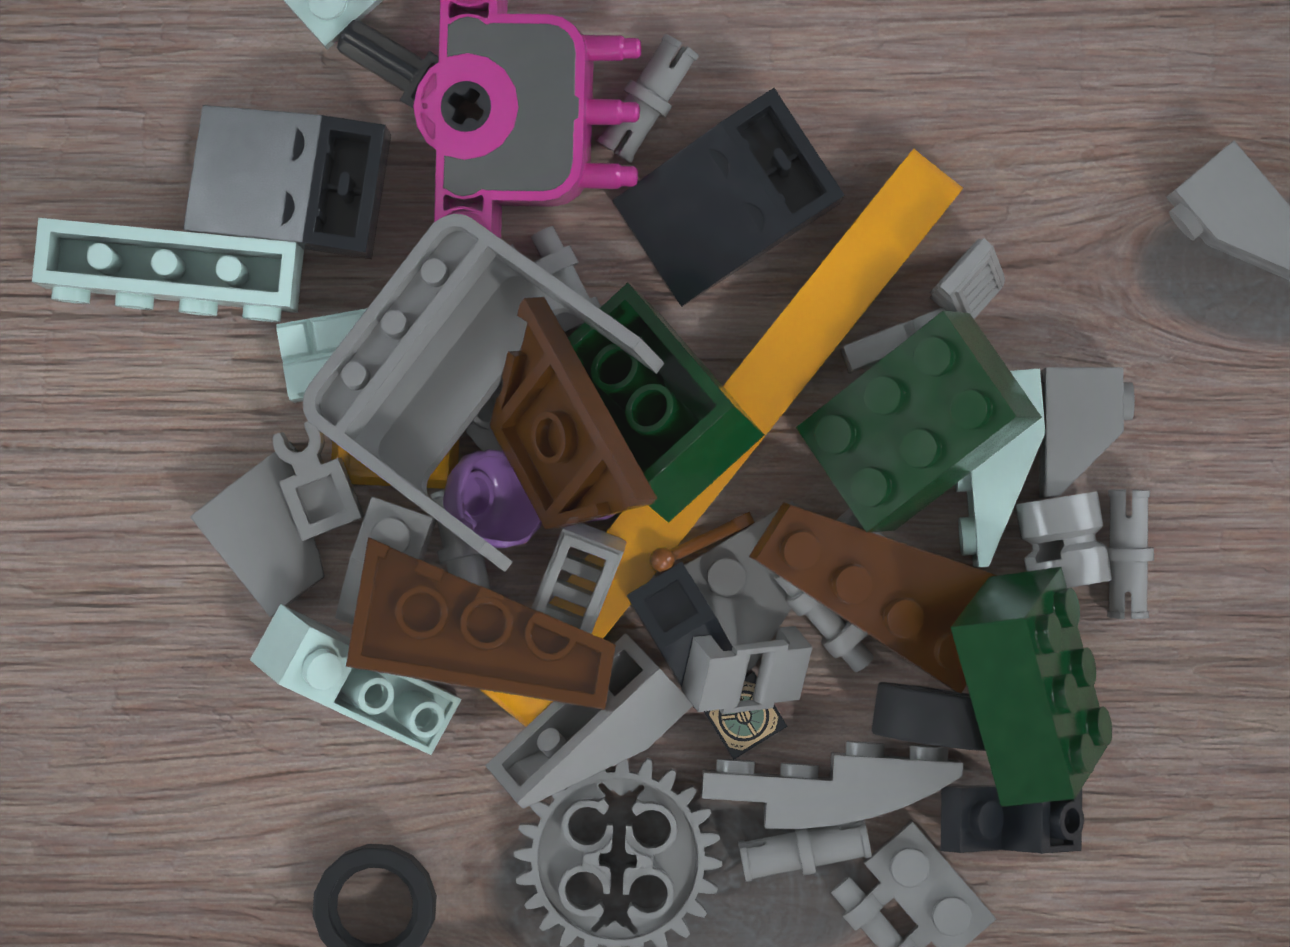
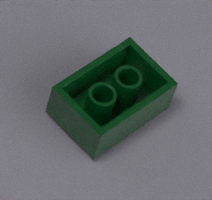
M627 282L599 309L640 337L664 362V365L657 374L585 322L568 337V340L657 497L648 506L669 523L765 434L664 317Z
M942 311L800 423L796 429L866 532H883L898 529L1041 419L1042 416L971 314Z
M1062 567L988 577L950 627L1002 807L1076 799L1112 740V722L1109 712L1104 706H1099L1094 688L1096 681L1095 659L1091 650L1088 647H1083L1078 629L1080 621L1078 597L1072 588H1067Z

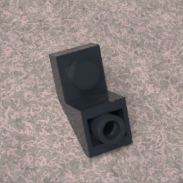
M683 562L678 563L627 595L628 600L661 652V656L681 688L693 637L711 635L722 651H732V644Z
M996 785L946 786L941 789L940 851L966 853L1005 850L1044 854L1081 851L1082 830L1084 826L1082 789L1076 799L1004 807L1001 806Z

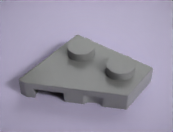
M793 501L788 503L790 505L795 506ZM778 510L684 565L715 614L732 646L771 641L791 610V607L785 601L788 594L774 579L775 574L749 557ZM763 653L750 655L747 671L756 665Z

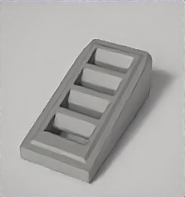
M985 238L982 240L978 239L929 292L931 294L930 298L941 308L944 307L945 311L970 313L973 319H975L998 294L1005 283V276L994 246Z
M583 523L563 527L531 609L540 611L591 634L623 556L626 541ZM570 546L605 559L603 567L568 554ZM564 570L595 582L596 585L593 592L559 579L560 571ZM554 595L585 607L584 616L582 617L549 604L550 596Z

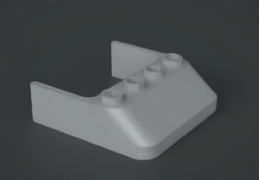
M451 214L438 219L431 225L316 374L304 393L303 410L310 424L505 572L513 561L430 499L427 493V481L502 383V373L508 351L521 350L527 322L517 316L522 300L524 298L545 297L554 315L564 312L575 315L656 374L664 365V362L640 337L481 224L466 215Z

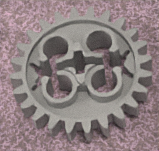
M646 758L638 773L629 771L628 759L616 764L615 771H607L605 769L553 794L554 800L551 804L539 801L530 805L541 820L539 824L527 822L520 823L518 830L525 836L533 839L532 846L515 849L514 857L522 861L531 862L532 869L518 875L516 883L520 885H535L537 892L528 898L524 906L526 909L546 907L548 913L544 916L539 926L542 931L548 930L558 923L564 927L560 947H567L577 936L585 940L584 947H597L598 944L607 947H644V942L652 940L656 947H668L665 932L669 929L674 930L685 938L690 935L688 926L683 919L687 912L705 918L707 910L696 897L698 893H717L718 886L711 880L703 877L704 870L722 867V859L705 854L704 848L719 841L720 836L719 832L700 831L699 825L712 813L709 807L691 811L687 806L697 791L693 785L678 793L671 789L676 777L674 769L667 771L658 781L651 777L653 769L651 758ZM600 783H603L610 791L614 790L619 795H624L629 790L633 792L639 785H643L644 790L636 796L637 799L632 805L633 813L637 816L644 811L655 810L664 814L670 822V831L665 840L652 845L637 839L633 831V823L626 822L625 850L628 854L636 855L637 860L636 863H627L625 865L623 895H629L631 885L642 875L650 874L657 876L663 880L667 887L666 898L657 907L644 908L633 901L629 903L627 914L631 919V923L638 929L636 933H633L627 925L622 926L616 920L608 925L603 924L597 931H593L592 927L600 920L604 912L605 906L601 899L591 905H580L571 900L567 894V881L574 874L584 871L597 876L603 885V894H610L611 865L606 861H600L599 855L600 853L611 851L614 822H607L603 835L595 841L589 842L575 837L569 825L571 815L580 808H595L603 815L607 812L609 802L605 798L606 794L598 786Z

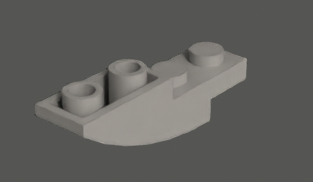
M846 741V753L831 752L829 777H819V765L781 763L780 774L754 773L755 761L717 759L716 770L703 769L701 796L702 799L764 802L763 825L765 829H805L836 826L889 813L936 793L963 776V762L948 759V747L910 745V755L907 757L884 755V743Z

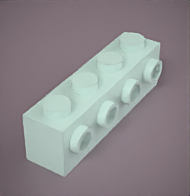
M38 218L32 282L45 289H52L51 300L59 302L90 304L91 293L116 295L115 306L122 308L153 310L154 299L179 301L178 312L185 314L217 316L218 305L242 307L243 319L281 322L282 311L298 313L304 249L296 242Z

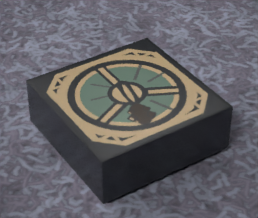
M754 671L745 677L740 701L752 700L757 680ZM775 705L770 709L722 714L720 710L704 711L733 760L788 727Z

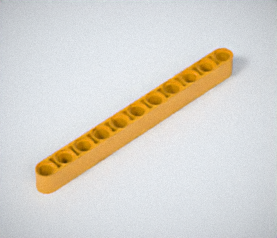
M913 149L723 385L765 435L669 523L651 507L646 505L622 512L606 533L625 540L626 546L591 634L602 639L607 635L631 605L627 595L649 582L657 572L650 563L653 551L662 547L672 549L679 545L963 190L961 185L917 150ZM588 554L584 559L603 567L605 559L592 554ZM574 574L566 581L592 592L596 585L595 582ZM554 596L549 603L582 617L586 611L585 607ZM480 690L525 727L553 702Z

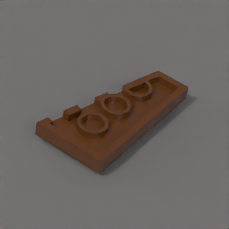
M783 502L749 557L937 681L961 694L967 684L950 627L988 577L998 575L872 532H866L861 528Z
M368 537L346 667L605 710L616 644L524 606L501 594L478 586Z

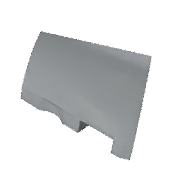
M289 441L288 444L291 447V449L298 452L295 446ZM276 452L261 461L190 516L269 617H274L280 604L288 607L325 577L315 537L302 541L279 484V481L296 475L292 464L284 462L278 457Z

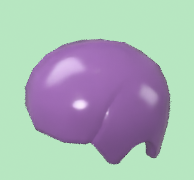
M487 449L464 455L449 474L443 497L444 509L493 547L508 548L525 544L541 527L542 522L503 451Z

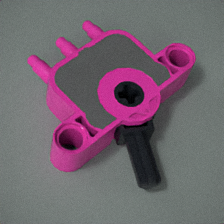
M440 0L439 56L429 51L423 59L362 21L353 20L343 30L337 49L347 58L404 92L400 101L414 109L417 128L427 144L436 149L434 222L451 214L466 215L501 239L502 206H559L568 204L577 198L584 188L618 189L621 186L634 187L638 183V169L635 166H621L619 163H591L592 125H620L623 122L636 123L640 117V106L636 102H623L620 99H593L594 61H622L625 58H639L641 56V40L638 38H624L622 35H583L576 26L563 17L550 14H507L508 0ZM464 100L471 103L477 101V105L484 110L482 117L478 121L469 117L465 120L466 116L459 111V107Z

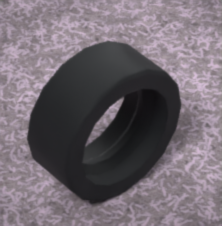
M880 682L878 684L872 723L873 734L921 744L986 751L970 694H959L950 690Z
M366 844L346 851L324 871L314 891L313 919L319 937L327 947H420L424 943L435 920L437 895L428 871L412 854L393 845ZM368 868L386 869L398 875L408 886L413 900L412 917L406 929L395 939L381 944L365 943L351 936L343 927L337 912L338 895L344 883L356 872Z

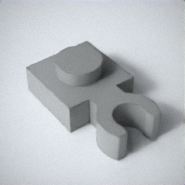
M944 307L843 346L840 349V353L848 373L851 374L861 369L864 372L869 370L940 312L945 311Z
M309 421L304 423L305 430L309 436V444L302 452H296L291 449L284 432L273 435V447L276 454L284 462L292 464L296 474L279 481V484L302 541L365 516L342 457L326 463L323 462L321 452L325 444L324 434L310 424Z

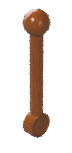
M749 511L672 549L666 547L657 548L651 554V566L655 571L663 573L672 568L675 561L754 524L755 521Z

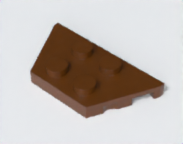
M545 297L524 298L519 305L517 316L527 322L521 350L508 351L502 373L503 386L500 395L496 398L489 426L544 528L567 527L652 504L657 499L547 300Z

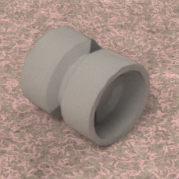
M1098 491L1015 505L1021 540L1032 545V551L1024 558L1026 572L1062 567L1067 588L1112 580L1107 545L1096 541L1095 534L1103 527Z

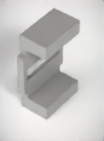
M796 626L779 627L774 641L733 645L732 651H722L711 635L693 637L681 690L697 712L720 710L722 714L770 709L774 707V703L800 700L812 646ZM763 653L752 700L740 701L750 655Z

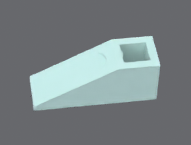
M1040 368L1010 372L1042 418L955 484L956 492L967 491L969 517H960L958 520L960 550L962 556L972 555L973 567L975 568L989 567L1045 435Z
M280 604L250 658L251 662L277 684L431 755L462 699L427 680L346 667L350 644L349 637Z

